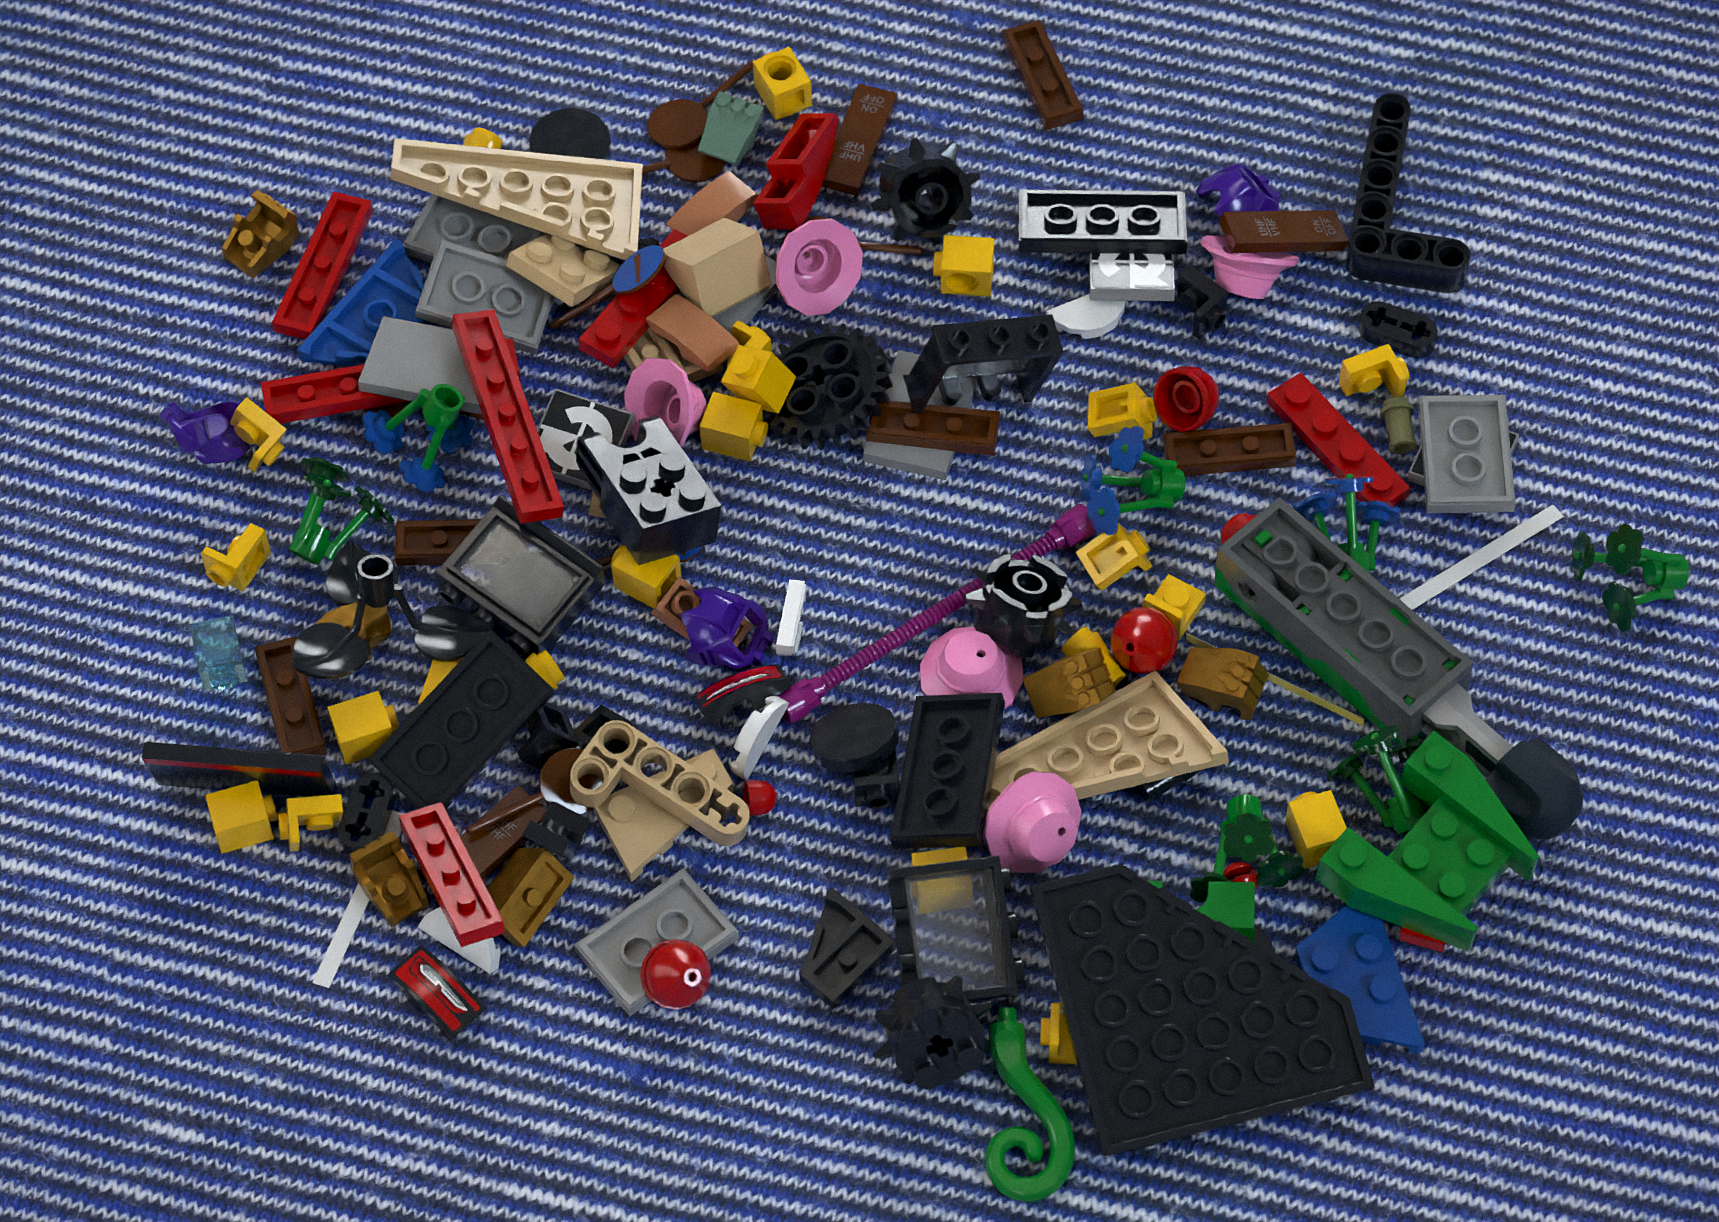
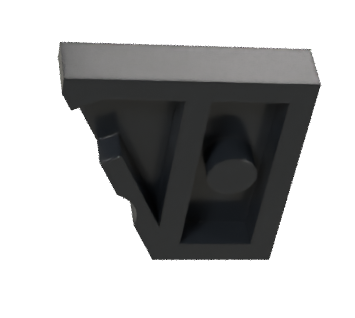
M831 887L826 893L825 905L819 923H816L811 937L809 952L805 955L799 973L800 982L829 1007L834 1009L896 949V941Z

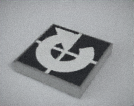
M1089 253L1090 300H1175L1174 254Z
M555 388L537 429L553 477L592 490L576 462L577 437L598 432L609 443L624 448L636 420L634 413Z

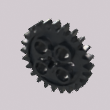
M826 323L821 334L816 335L814 329L808 327L807 338L802 340L798 335L793 334L792 341L794 345L790 348L783 344L778 345L782 354L778 359L796 376V379L779 414L762 410L763 420L768 422V427L772 429L777 438L783 435L788 445H792L798 439L802 449L805 450L809 447L812 440H815L819 450L824 449L827 439H832L838 447L841 445V435L847 434L854 440L857 438L856 427L871 428L867 419L869 415L882 416L877 403H887L890 401L886 389L893 387V382L889 376L892 373V369L881 345L877 346L872 335L864 337L861 329L858 327L849 333L845 324H841L836 333H833L829 323Z

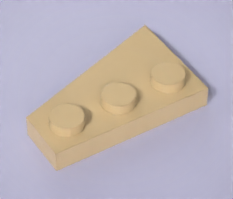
M714 748L685 761L730 792H734L733 782ZM665 770L649 778L657 779L665 774ZM631 786L610 794L601 805L593 807L595 815L631 882L643 872V867L658 854L662 856L673 846V841L689 827L688 824ZM686 788L679 793V797L689 804L697 803L703 798L701 793L693 788ZM714 801L710 802V807L712 809H714L715 807Z

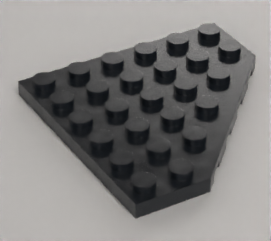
M1123 864L1031 885L1030 892L1103 1159L1372 1091L1375 1088L1350 997L1323 985L1308 976L1309 973L1276 954L1274 956L1250 942L1251 939L1222 922H1216L1195 910L1193 905L1161 887L1160 889L1137 876L1135 871Z

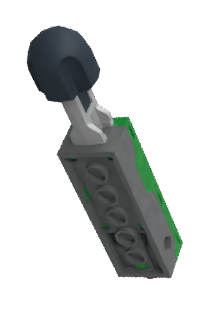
M1282 498L1276 499L1258 515L1239 513L1225 524L1221 531V546L1217 548L1214 586L1379 730L1391 725H1397L1400 735L1391 739L1395 744L1400 746L1408 742H1416L1421 737L1426 739L1434 730L1467 755L1479 772L1486 777L1485 780L1527 839L1549 840L1570 828L1581 813L1584 798L1576 771L1563 756L1543 739L1520 741L1513 747L1473 712L1471 694L1468 693L1473 662Z

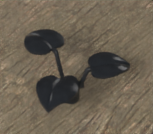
M349 540L337 554L326 578V591L329 598L340 606L357 602L353 625L349 631L344 626L331 622L318 623L308 627L299 635L295 642L293 668L301 674L318 679H337L358 671L366 663L370 654L369 644L365 640L356 637L361 629L365 606L381 608L389 604L393 597L397 599L411 627L419 630L414 639L416 648L424 656L433 660L454 661L464 658L490 629L492 631L494 629L487 622L473 616L472 613L448 605L430 607L423 613L422 621L418 620L403 595L402 585L398 584V573L392 561L384 555L372 554L361 548L354 541Z

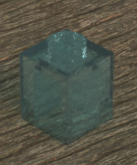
M231 615L190 624L197 668L204 691L210 689L225 690L238 683L248 682L234 616Z

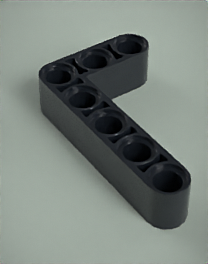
M1387 93L1381 95L1376 99L1373 107L1349 235L1346 269L1349 274L1360 280L1440 293H1455L1461 290L1466 283L1470 262L1468 246L1462 241L1453 238L1390 228L1407 139L1411 105L1400 94Z

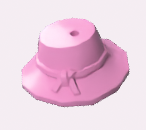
M829 218L809 220L787 235L777 255L776 285L788 306L804 316L829 314L847 300L860 280L863 252L854 232L836 220Z
M1206 235L1200 243L1213 257L1216 283L1226 291L1244 297L1264 299L1280 275V272L1299 263V257L1282 252L1231 253L1223 236Z
M647 358L632 371L624 393L625 411L634 413L636 419L631 429L635 441L640 427L639 419L658 415L678 444L683 447L687 436L700 429L699 426L707 408V402L702 390L694 383L688 381L686 372L669 359Z
M975 627L953 628L931 642L920 663L921 690L926 696L1002 693L1005 700L1004 709L1012 705L1023 684L1022 657L1013 655L1009 648L994 642L989 635L976 631ZM977 654H982L983 657H978Z
M1028 772L1007 785L989 807L983 830L990 856L999 855L1000 864L1008 866L1011 873H1038L1060 862L1075 844L1082 813L1074 787L1053 772Z

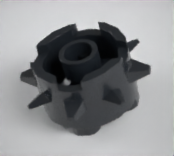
M912 138L910 146L895 153L894 156L888 157L885 162L878 164L877 169L882 173L879 179L880 198L870 204L871 210L888 211L893 217L895 224L892 238L897 242L914 233L920 238H930L934 245H938L941 236L958 227L957 222L959 220H972L974 215L967 206L970 208L971 185L980 179V174L964 172L956 164L958 143L952 141L940 149L935 145L921 144L918 138ZM926 189V193L923 194V195H921V193L923 192V190Z
M1005 554L993 560L987 572L978 569L973 571L983 582L981 589L965 594L966 603L975 606V618L973 621L975 630L989 635L994 642L1009 648L1013 655L1017 657H1031L1035 650H1042L1052 645L1061 630L1071 634L1074 633L1075 630L1066 622L1065 616L1067 613L1082 608L1083 604L1080 599L1072 596V591L1070 592L1066 585L1068 578L1066 573L1054 563L1035 555H1031L1030 561L1011 559V554Z
M930 976L910 981L894 992L892 995L894 1001L888 1009L876 1011L874 1019L882 1025L886 1043L873 1053L874 1058L893 1057L897 1067L903 1073V1083L911 1084L914 1082L919 1088L930 1090L938 1085L956 1081L969 1071L976 1070L984 1059L983 1050H988L991 1045L990 1041L984 1037L983 1027L979 1018L992 1008L991 1002L972 1004L968 995L963 990V979L959 976H954L947 983L937 982L935 977Z

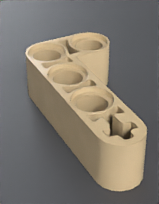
M612 720L605 723L597 731L571 769L570 793L572 798L581 806L596 807L601 805L619 781L622 780L721 846L738 844L747 832L749 809L740 797L630 724L621 720ZM611 739H620L627 744L628 748L622 753L613 754L604 747V744ZM656 763L665 770V774L657 779H651L646 777L641 769L647 764ZM594 774L602 780V784L595 789H586L579 784L578 780L583 775ZM686 788H693L698 790L703 798L697 803L689 804L679 797V793ZM711 801L715 802L714 809L710 807ZM730 815L736 817V822H730L726 827L720 824L721 818L727 819Z

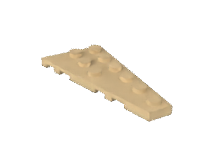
M394 138L391 180L622 260H626L638 251L643 164Z
M1155 670L1117 690L1100 703L1084 708L997 754L986 819L989 807L1006 786L1028 772L1056 773L1074 787L1077 799L1080 800L1229 763L1228 751Z

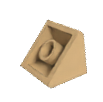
M723 218L663 249L666 254L663 267L684 297L712 318L771 286L759 231L730 219Z

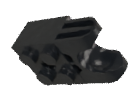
M658 415L639 419L640 427L635 447H617L609 443L598 432L577 437V465L599 498L600 509L638 565L716 542L722 505Z

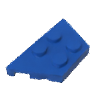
M395 239L302 343L297 349L300 360L310 363L348 367L363 365L366 362L383 316L427 325L432 323L415 317L425 283L417 266H413L405 253L404 245L400 240Z
M1346 905L1296 946L1295 957L1300 969L1309 973L1308 976L1330 989L1334 988L1350 997L1362 1043L1379 1047L1381 1042L1409 1047L1408 1052L1415 1054L1424 1051L1425 1043L1382 919Z

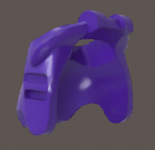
M1241 163L1230 165L1203 179L1200 186L1196 189V193L1200 198H1204L1214 191H1220V199L1214 209V213L1220 217L1223 212L1279 211V203L1282 201V196L1270 187L1269 180L1265 175L1257 176L1249 167Z
M236 401L218 403L194 412L180 409L175 402H172L160 413L161 420L169 424L172 434L184 451L188 454L193 453L203 464L230 462L245 455L244 453L251 449L248 443L237 436L234 426L230 424L236 408L240 405Z
M717 587L693 590V593L701 599L700 605L680 614L691 643V647L685 652V657L694 664L709 667L727 665L731 668L739 669L747 667L751 663L755 666H760L764 660L763 654L767 646H771L775 639L774 635L768 631V618L764 609L753 600H747L738 594L727 592ZM744 616H746L756 626L749 645L742 653L733 644V637Z

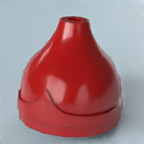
M1193 366L1172 368L1159 377L1154 387L1153 402L1156 413L1161 421L1172 430L1180 432L1196 430L1213 417L1219 405V386L1212 376L1203 371L1202 368Z
M1137 607L1125 612L1116 621L1110 636V646L1115 660L1123 668L1137 674H1150L1155 670L1160 671L1172 661L1178 647V634L1173 622L1165 613L1151 607Z
M679 939L662 941L650 949L642 962L640 972L642 988L649 999L663 1008L674 1010L689 1007L700 1000L709 988L712 975L710 963L705 952L695 944Z

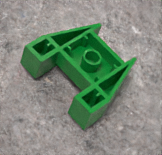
M1433 730L1405 762L1400 780L1402 786L1429 805L1430 809L1388 856L1384 855L1348 827L1320 858L1315 880L1351 908L1468 952L1473 945L1478 926L1467 919L1465 915L1507 867H1510L1525 880L1529 881L1533 876L1539 855L1472 760Z

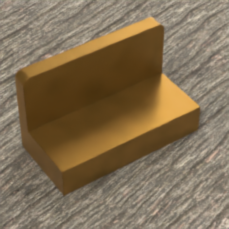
M546 848L516 849L487 888L504 922L505 933L502 935L514 947H525L575 878Z

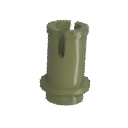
M1401 396L1388 398L1383 402V408L1380 410V417L1386 422L1389 442L1388 449L1393 454H1406L1413 451L1417 446L1414 440L1411 416L1414 414V407L1407 398Z

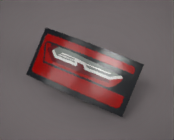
M779 664L764 665L725 677L694 695L693 699L710 724H713L745 699H748L755 710L758 711L766 705L765 699L767 697L779 696L791 687L792 683Z
M422 944L386 975L416 1010L421 1008L449 1041L454 1039L487 1009L474 993Z

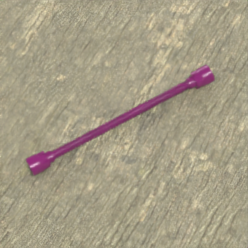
M1079 503L1063 513L1058 520L1050 524V530L1045 532L1044 537L1017 552L1011 559L1030 561L1031 555L1042 558V556L1050 553L1051 550L1057 551L1060 548L1066 550L1095 535L1097 532L1094 529V522L1087 516V507ZM977 577L976 580H972V582L959 588L958 591L950 594L949 597H945L940 602L932 605L931 608H927L926 611L918 614L917 617L915 616L913 619L900 625L899 628H895L894 631L886 634L885 637L876 640V643L873 642L867 648H863L862 651L854 654L853 657H849L843 663L841 662L839 666L836 665L834 668H831L830 672L827 671L820 677H813L810 680L804 678L797 683H793L791 687L778 696L789 702L782 719L787 724L792 725L807 716L813 708L821 704L820 699L826 696L828 690L836 687L837 684H841L842 681H846L851 675L853 676L860 672V669L863 670L865 667L873 664L874 661H878L883 655H887L888 652H892V650L905 644L906 641L914 638L915 635H919L925 629L927 630L929 626L932 627L938 621L946 618L947 615H951L952 612H956V610L968 604L965 601V594L981 589L983 582Z

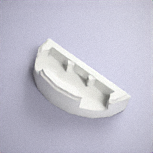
M1090 294L1047 310L1046 315H1053L1057 331L1062 332L1064 330L1070 334H1079L1082 339L1103 336L1116 328L1118 320L1124 313L1126 301L1090 300Z
M789 579L776 642V653L778 656L787 657V655L792 656L798 652L803 622H800L804 601H806L805 581Z
M770 696L765 699L766 706L762 713L758 711L751 713L735 742L734 748L740 754L736 761L730 763L733 774L744 780H748L789 705V702L778 696Z
M441 907L426 914L420 922L418 928L487 973L491 974L499 968L501 952L499 946L495 948L493 937L461 947Z

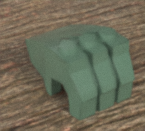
M719 91L709 110L698 152L738 167L746 153L752 151L757 130L762 129L763 106L751 102L748 105L746 100L738 97L734 100L732 95Z

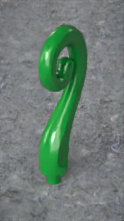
M1003 1007L998 1009V1022L991 1024L988 1028L991 1057L1001 1079L1043 1123L1050 1140V1158L1046 1168L1035 1176L1020 1177L1011 1173L1005 1164V1154L1009 1149L1015 1147L1022 1149L1026 1159L1031 1163L1039 1162L1043 1156V1144L1038 1135L1027 1128L1012 1126L1001 1130L992 1137L985 1153V1168L991 1183L1000 1193L1013 1200L1036 1202L1049 1197L1060 1189L1067 1180L1075 1158V1138L1064 1110L1029 1067L1026 1053V1028L1023 1024L1016 1022V1009Z

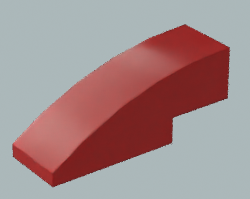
M802 113L767 161L766 166L771 178L753 202L764 229L795 230L805 221L819 194L830 163L839 122L836 113Z

